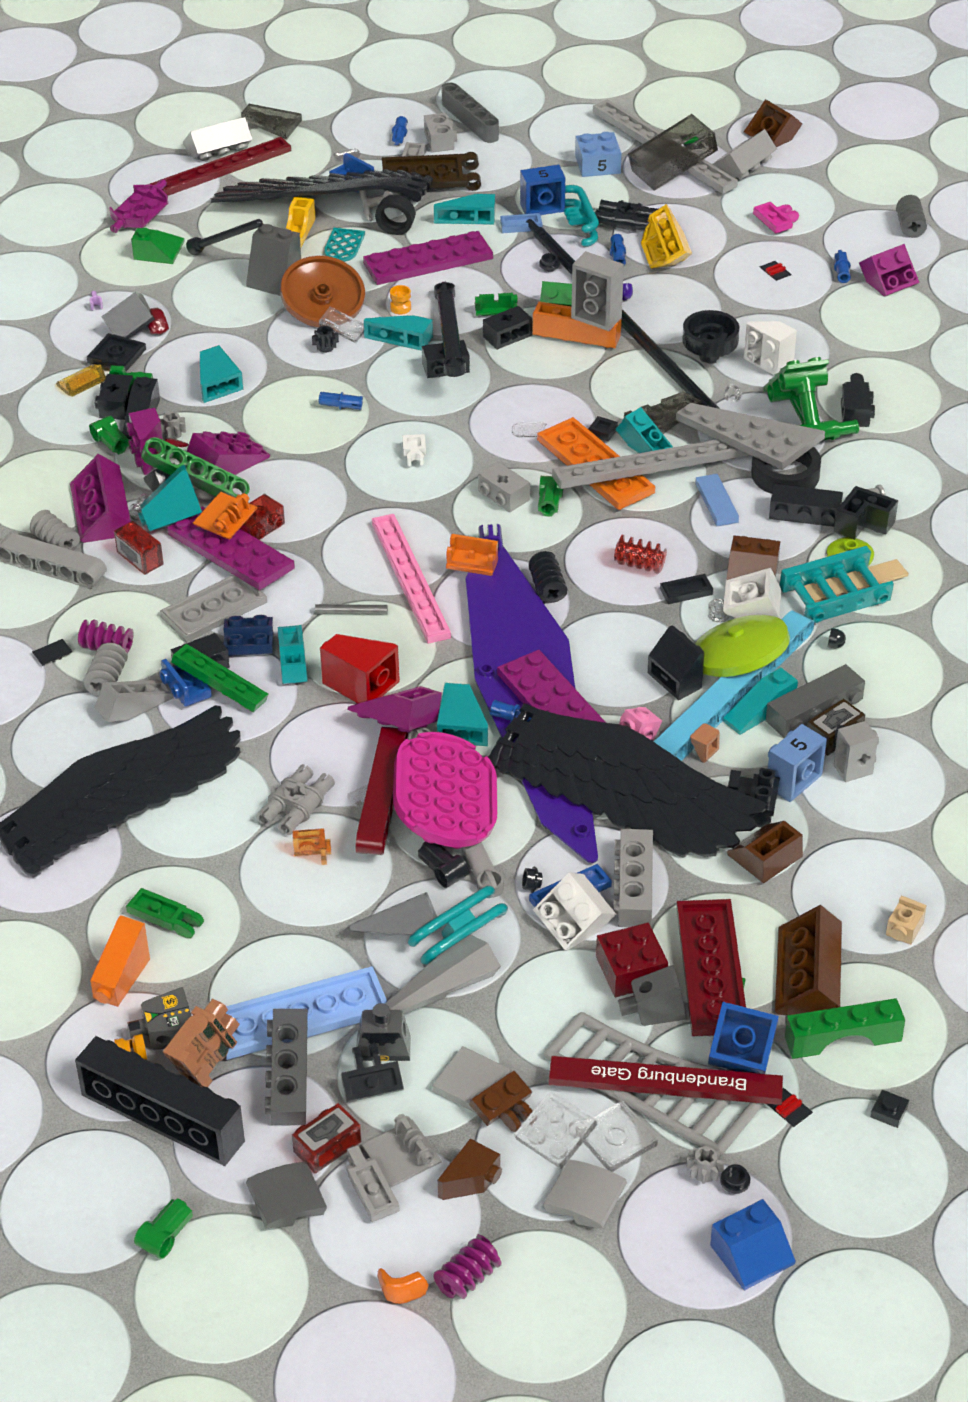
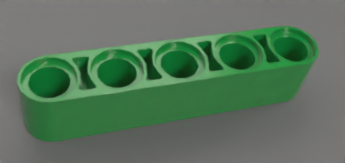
M160 438L148 439L143 447L141 456L145 463L169 475H172L180 466L185 465L192 485L215 497L220 492L236 498L237 494L233 492L234 488L247 495L249 493L250 487L246 480ZM154 448L158 451V454H152L148 449ZM170 458L177 459L179 464L171 463ZM191 468L199 470L200 475L192 473ZM212 478L220 480L221 485L214 484Z

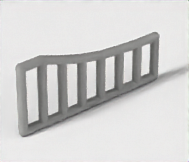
M584 1012L578 1013L544 1051V1057L551 1061V1056L565 1057L559 1051L584 1025L596 1033L574 1058L589 1059L604 1040L608 1038L620 1044L608 1061L621 1062L632 1050L645 1056L641 1061L643 1064L660 1062L668 1066L723 1070L657 1050L607 1026ZM599 1089L698 1147L708 1145L715 1151H720V1157L764 1105L763 1103L750 1102L721 1139L715 1143L703 1136V1134L728 1105L729 1100L716 1099L691 1129L678 1120L697 1098L682 1097L670 1113L666 1115L654 1108L663 1095L649 1094L642 1101L630 1094V1092Z

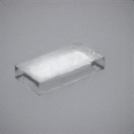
M329 307L319 320L320 326H330L334 329V333H338V335L354 343H357L364 333V323L332 307Z

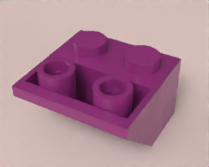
M905 244L859 262L866 282L883 296L920 283Z
M155 408L128 413L129 423H126L128 435L132 437V440L128 441L130 452L134 454L135 464L137 468L141 467L144 475H148L155 468L145 463L142 459L141 453L148 439L154 437L163 440L161 421ZM148 449L150 453L157 454L156 449Z

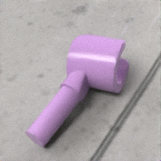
M92 291V297L90 298L91 310H94L93 307L95 305H99L103 309L102 298L97 295L96 291Z

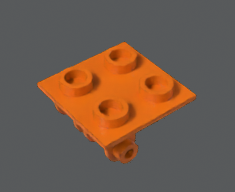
M220 492L196 518L193 524L230 540L256 511L257 506L249 504L250 498L245 493L238 494L235 498Z

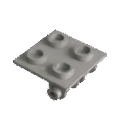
M400 1114L394 1119L395 1128L361 1144L369 1158L371 1157L372 1160L375 1159L390 1188L442 1162L413 1119L411 1120L409 1116Z

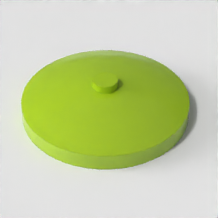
M748 615L731 619L713 627L704 633L695 644L704 651L703 674L714 677H730L755 671L773 662L787 649L790 635L787 625L780 618L771 615Z

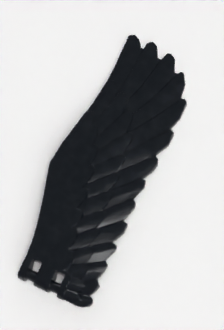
M383 169L382 171L365 170L364 173H330L329 176L311 175L308 178L288 176L286 180L261 178L259 182H238V185L225 186L223 187V192L215 193L214 197L210 198V202H239L374 189L398 191L404 193L412 201L419 202L432 185L433 178L429 175L423 177L416 172L409 173L404 170L396 172L388 169Z
M523 703L519 709L520 714L517 718L514 717L505 729L507 733L503 738L499 737L488 756L494 768L497 767L502 774L510 772L518 780L525 778L534 788L542 785L550 795L556 798L563 794L574 805L581 806L584 804L595 815L601 816L604 813L612 824L618 828L628 826L631 829L653 830V842L656 840L667 851L682 858L686 857L688 852L703 857H713L718 853L717 847L734 848L740 843V839L735 833L755 829V820L750 818V816L761 814L766 810V802L712 780L691 768L646 736L627 726L559 715L535 708L526 703Z
M214 705L174 728L140 740L104 749L78 759L27 803L0 822V843L6 852L13 856V860L24 873L36 877L41 874V869L52 866L55 858L68 854L73 847L86 844L88 842L87 837L101 836L109 831L108 827L128 821V816L142 814L148 810V807L167 804L172 796L188 795L198 790V785L213 781L226 774V766L235 761L241 753L240 748L235 747L241 741L240 731L229 732L233 726L232 717L226 716L221 718V706Z

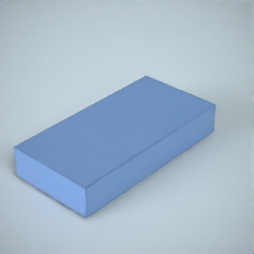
M540 213L500 216L502 233L530 232L529 225L526 223L528 219H532L539 227H543Z

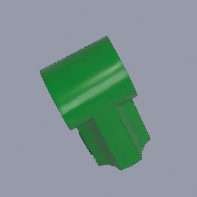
M107 416L89 424V430L93 439L96 442L102 441L112 452L118 455L122 454L129 446V439L118 429L117 423L112 416Z
M541 475L538 511L544 516L552 517L553 514L558 513L559 501L563 497V489L558 486L552 476Z
M171 1199L152 1222L146 1221L140 1226L135 1235L134 1244L159 1259L165 1258L174 1246L175 1237L193 1217L192 1210L181 1199Z

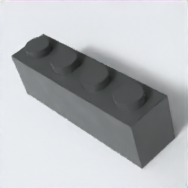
M845 664L767 703L766 722L785 738L791 730L794 731L801 724L807 727L809 720L843 698L850 704H856L861 701L864 695L865 680Z

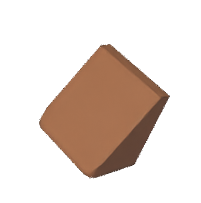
M702 724L690 736L691 742L703 763L719 750L720 732L708 724Z

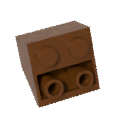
M786 821L767 824L741 841L739 845L728 850L727 855L764 884L803 857V834Z

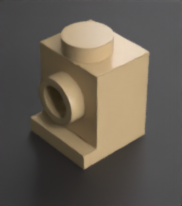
M901 895L899 903L888 920L886 935L911 945L924 924L927 905Z

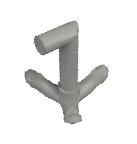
M367 190L359 191L363 202L364 215L370 221L373 220L372 213L370 212L371 208L378 206L384 197L388 195L401 196V192L385 191L382 195L368 198Z

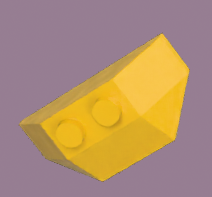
M667 204L649 215V223L645 228L641 245L651 269L674 266L692 255L685 234Z

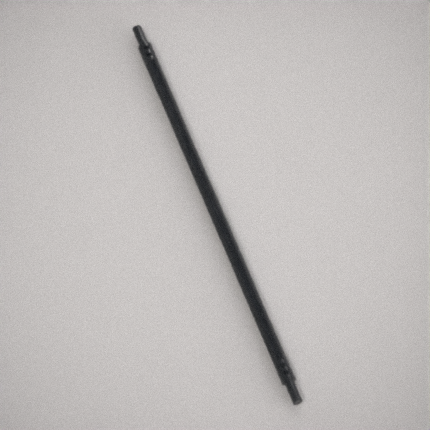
M528 219L526 223H528V227L533 232L534 237L550 253L556 254L560 263L572 275V267L575 260L543 227H539L532 219ZM622 309L621 326L697 404L720 409Z

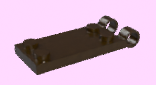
M475 152L382 157V170L416 172L423 177L429 175L433 178L430 188L466 187L470 191H476L481 187V177L478 173L470 172L463 174L462 166L466 170L478 168L479 160Z

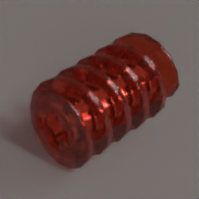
M622 534L616 544L614 560H617L620 565L626 562L628 567L635 565L637 569H642L643 567L646 571L653 569L654 573L659 574L665 563L667 549L665 548L664 551H661L660 543H657L656 547L652 549V541H648L644 547L643 539H639L637 544H634V537H630L628 542H625V535Z

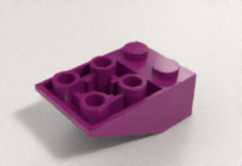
M203 431V433H192L186 451L234 475L270 457V454L263 449L262 445L252 441L250 436L244 432L228 433L221 431L220 433Z
M419 686L348 706L347 710L357 713V716L361 718L376 719L377 723L381 725H394L398 727L399 731L412 732L415 728L427 727L428 724L438 722L442 692Z

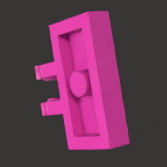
M770 201L755 206L753 209V214L775 234L791 229L793 223L799 218V213L795 210L793 211L792 207L788 204L776 207Z

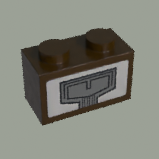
M843 698L809 720L807 727L827 739L825 755L828 756L836 749L832 746L837 723L846 727L865 721V714Z

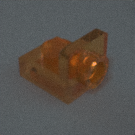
M324 828L292 831L294 856L321 854V864L327 865L326 855H332L331 840L325 839Z

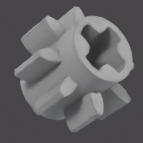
M168 412L163 415V419H160L162 434H165L167 439H178L182 433H186L185 417H180L178 413Z
M708 1145L699 1149L693 1148L692 1157H687V1168L691 1169L690 1178H696L702 1184L712 1180L718 1181V1173L724 1171V1161L720 1160L721 1152L715 1151Z

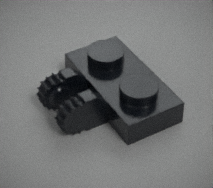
M373 1043L369 1045V1053L374 1066L364 1068L361 1050L359 1047L352 1048L356 1070L341 1073L346 1102L403 1091L404 1086L398 1061L381 1064L377 1044Z

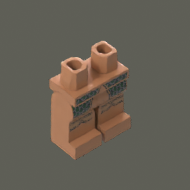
M211 999L205 1009L195 1006L191 1012L193 1016L184 1023L163 1051L181 1075L201 1087H209L213 1081L209 1074L215 1065L226 1057L229 1048L233 1049L237 1044L232 1035L240 1024L235 1018L226 1014L228 1011L227 1007L215 999Z

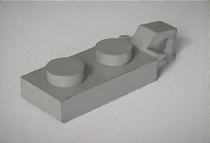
M358 1145L347 1149L349 1156L347 1159L350 1163V1166L346 1167L348 1177L371 1222L399 1212V1203L375 1159L372 1160L371 1157L365 1159Z

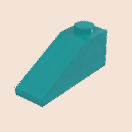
M472 194L434 204V224L494 225L495 194Z
M407 315L365 318L363 320L364 338L422 351V346L428 345L433 338V319Z
M782 667L763 677L723 718V722L739 735L745 733L765 721L767 703L797 689L798 680Z

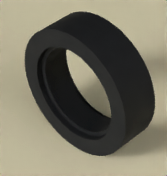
M812 447L795 460L806 466L807 470L791 475L776 473L765 466L766 462L753 456L751 476L759 488L772 494L774 484L815 488L820 478L821 456L817 449Z

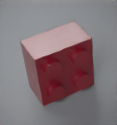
M649 922L597 935L596 958L615 998L633 993L631 982L634 979L668 967V961Z

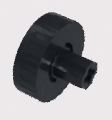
M717 310L698 311L685 319L682 342L688 351L699 355L702 362L713 364L716 363L719 357L728 355L737 348L740 326L738 321L728 313Z

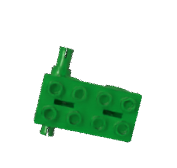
M814 357L804 363H800L799 360L787 362L786 366L774 374L775 376L769 379V382L763 387L764 391L768 393L770 402L790 400L802 423L799 426L825 431V438L823 440H837L841 435L858 434L859 424L856 419L845 422H838L836 420L820 422L815 393L816 387L828 384L826 366L829 364V360H821V357Z

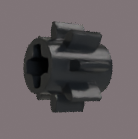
M320 326L317 330H314L312 345H316L317 350L327 353L336 348L339 337L338 333H334L333 328L330 326Z

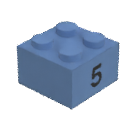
M614 132L586 133L575 136V157L582 177L621 174L622 153Z
M803 724L794 731L791 730L781 742L774 744L768 752L767 769L775 770V777L780 778L777 795L789 802L793 801L821 777L823 773L827 739Z

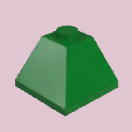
M137 228L131 238L133 258L139 261L174 264L185 240L182 237L159 230Z

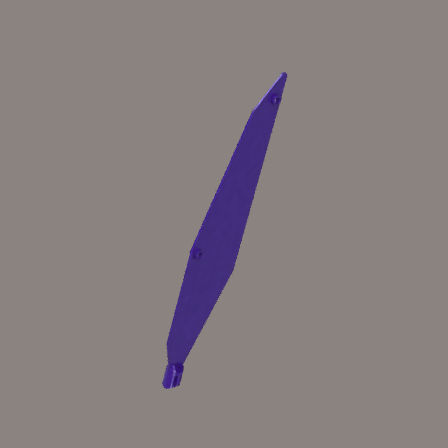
M488 524L487 536L485 537L483 525H480L478 527L479 538L498 541V562L492 576L468 572L465 580L475 682L489 712H491L490 709L494 700L514 706L518 704L521 708L523 703L497 675V667L536 650H540L575 688L569 639L503 546L501 525L497 524L496 536L493 534V525ZM492 716L499 734L503 738L507 733L505 729L511 721ZM525 778L521 780L541 824L588 863L597 862L598 851L592 811L584 804L581 806L574 805L563 794L556 798L550 795L542 785L534 788Z

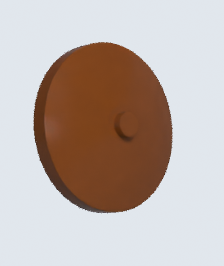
M309 256L296 261L285 271L281 282L280 294L285 308L297 320L313 327L330 326L333 328L347 324L359 314L364 304L365 287L358 272L346 262L329 256Z

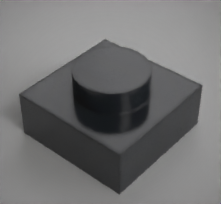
M597 416L588 430L600 440L609 442L616 432L618 422Z
M881 1090L871 1110L870 1117L898 1128L908 1108L909 1100Z

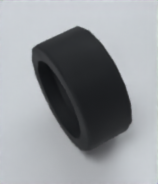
M388 195L379 203L375 219L380 229L392 235H402L407 233L412 227L416 212L413 204L405 197ZM386 208L399 209L406 216V221H392L386 216L384 210Z

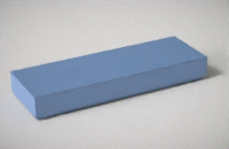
M718 474L696 477L695 484L716 526L739 523V515Z

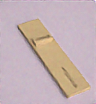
M897 559L868 567L879 584L907 577L909 574ZM853 571L847 573L858 590L869 587L860 572ZM838 578L825 579L836 596L848 593ZM812 583L804 586L815 603L827 600L817 584Z

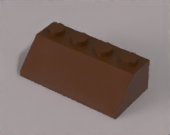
M821 904L778 927L775 1012L778 1015H794L840 1007L842 921Z

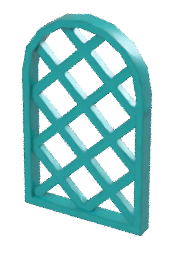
M334 227L325 246V256L337 258L344 262L355 258L364 239L365 231ZM347 234H350V235H351L350 237H347V238L344 237V235H347ZM341 237L342 240L337 241L336 238ZM355 239L356 241L351 243L349 240ZM346 242L347 245L342 246L340 243ZM335 245L339 246V247L336 248V249H333V248H332V246H335ZM350 246L353 248L349 251L345 249ZM343 250L344 252L339 254L337 251Z

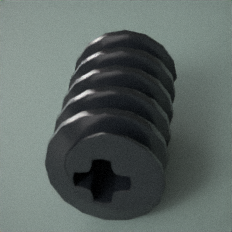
M549 551L534 554L529 561L528 568L533 578L537 595L542 601L548 603L562 600L567 595L568 589L559 563L555 559V554Z

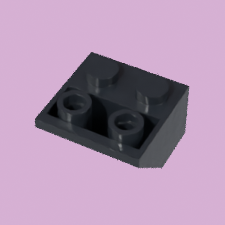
M671 625L649 653L647 673L679 701L702 689L704 651L700 646L687 638L683 632H680L675 626Z

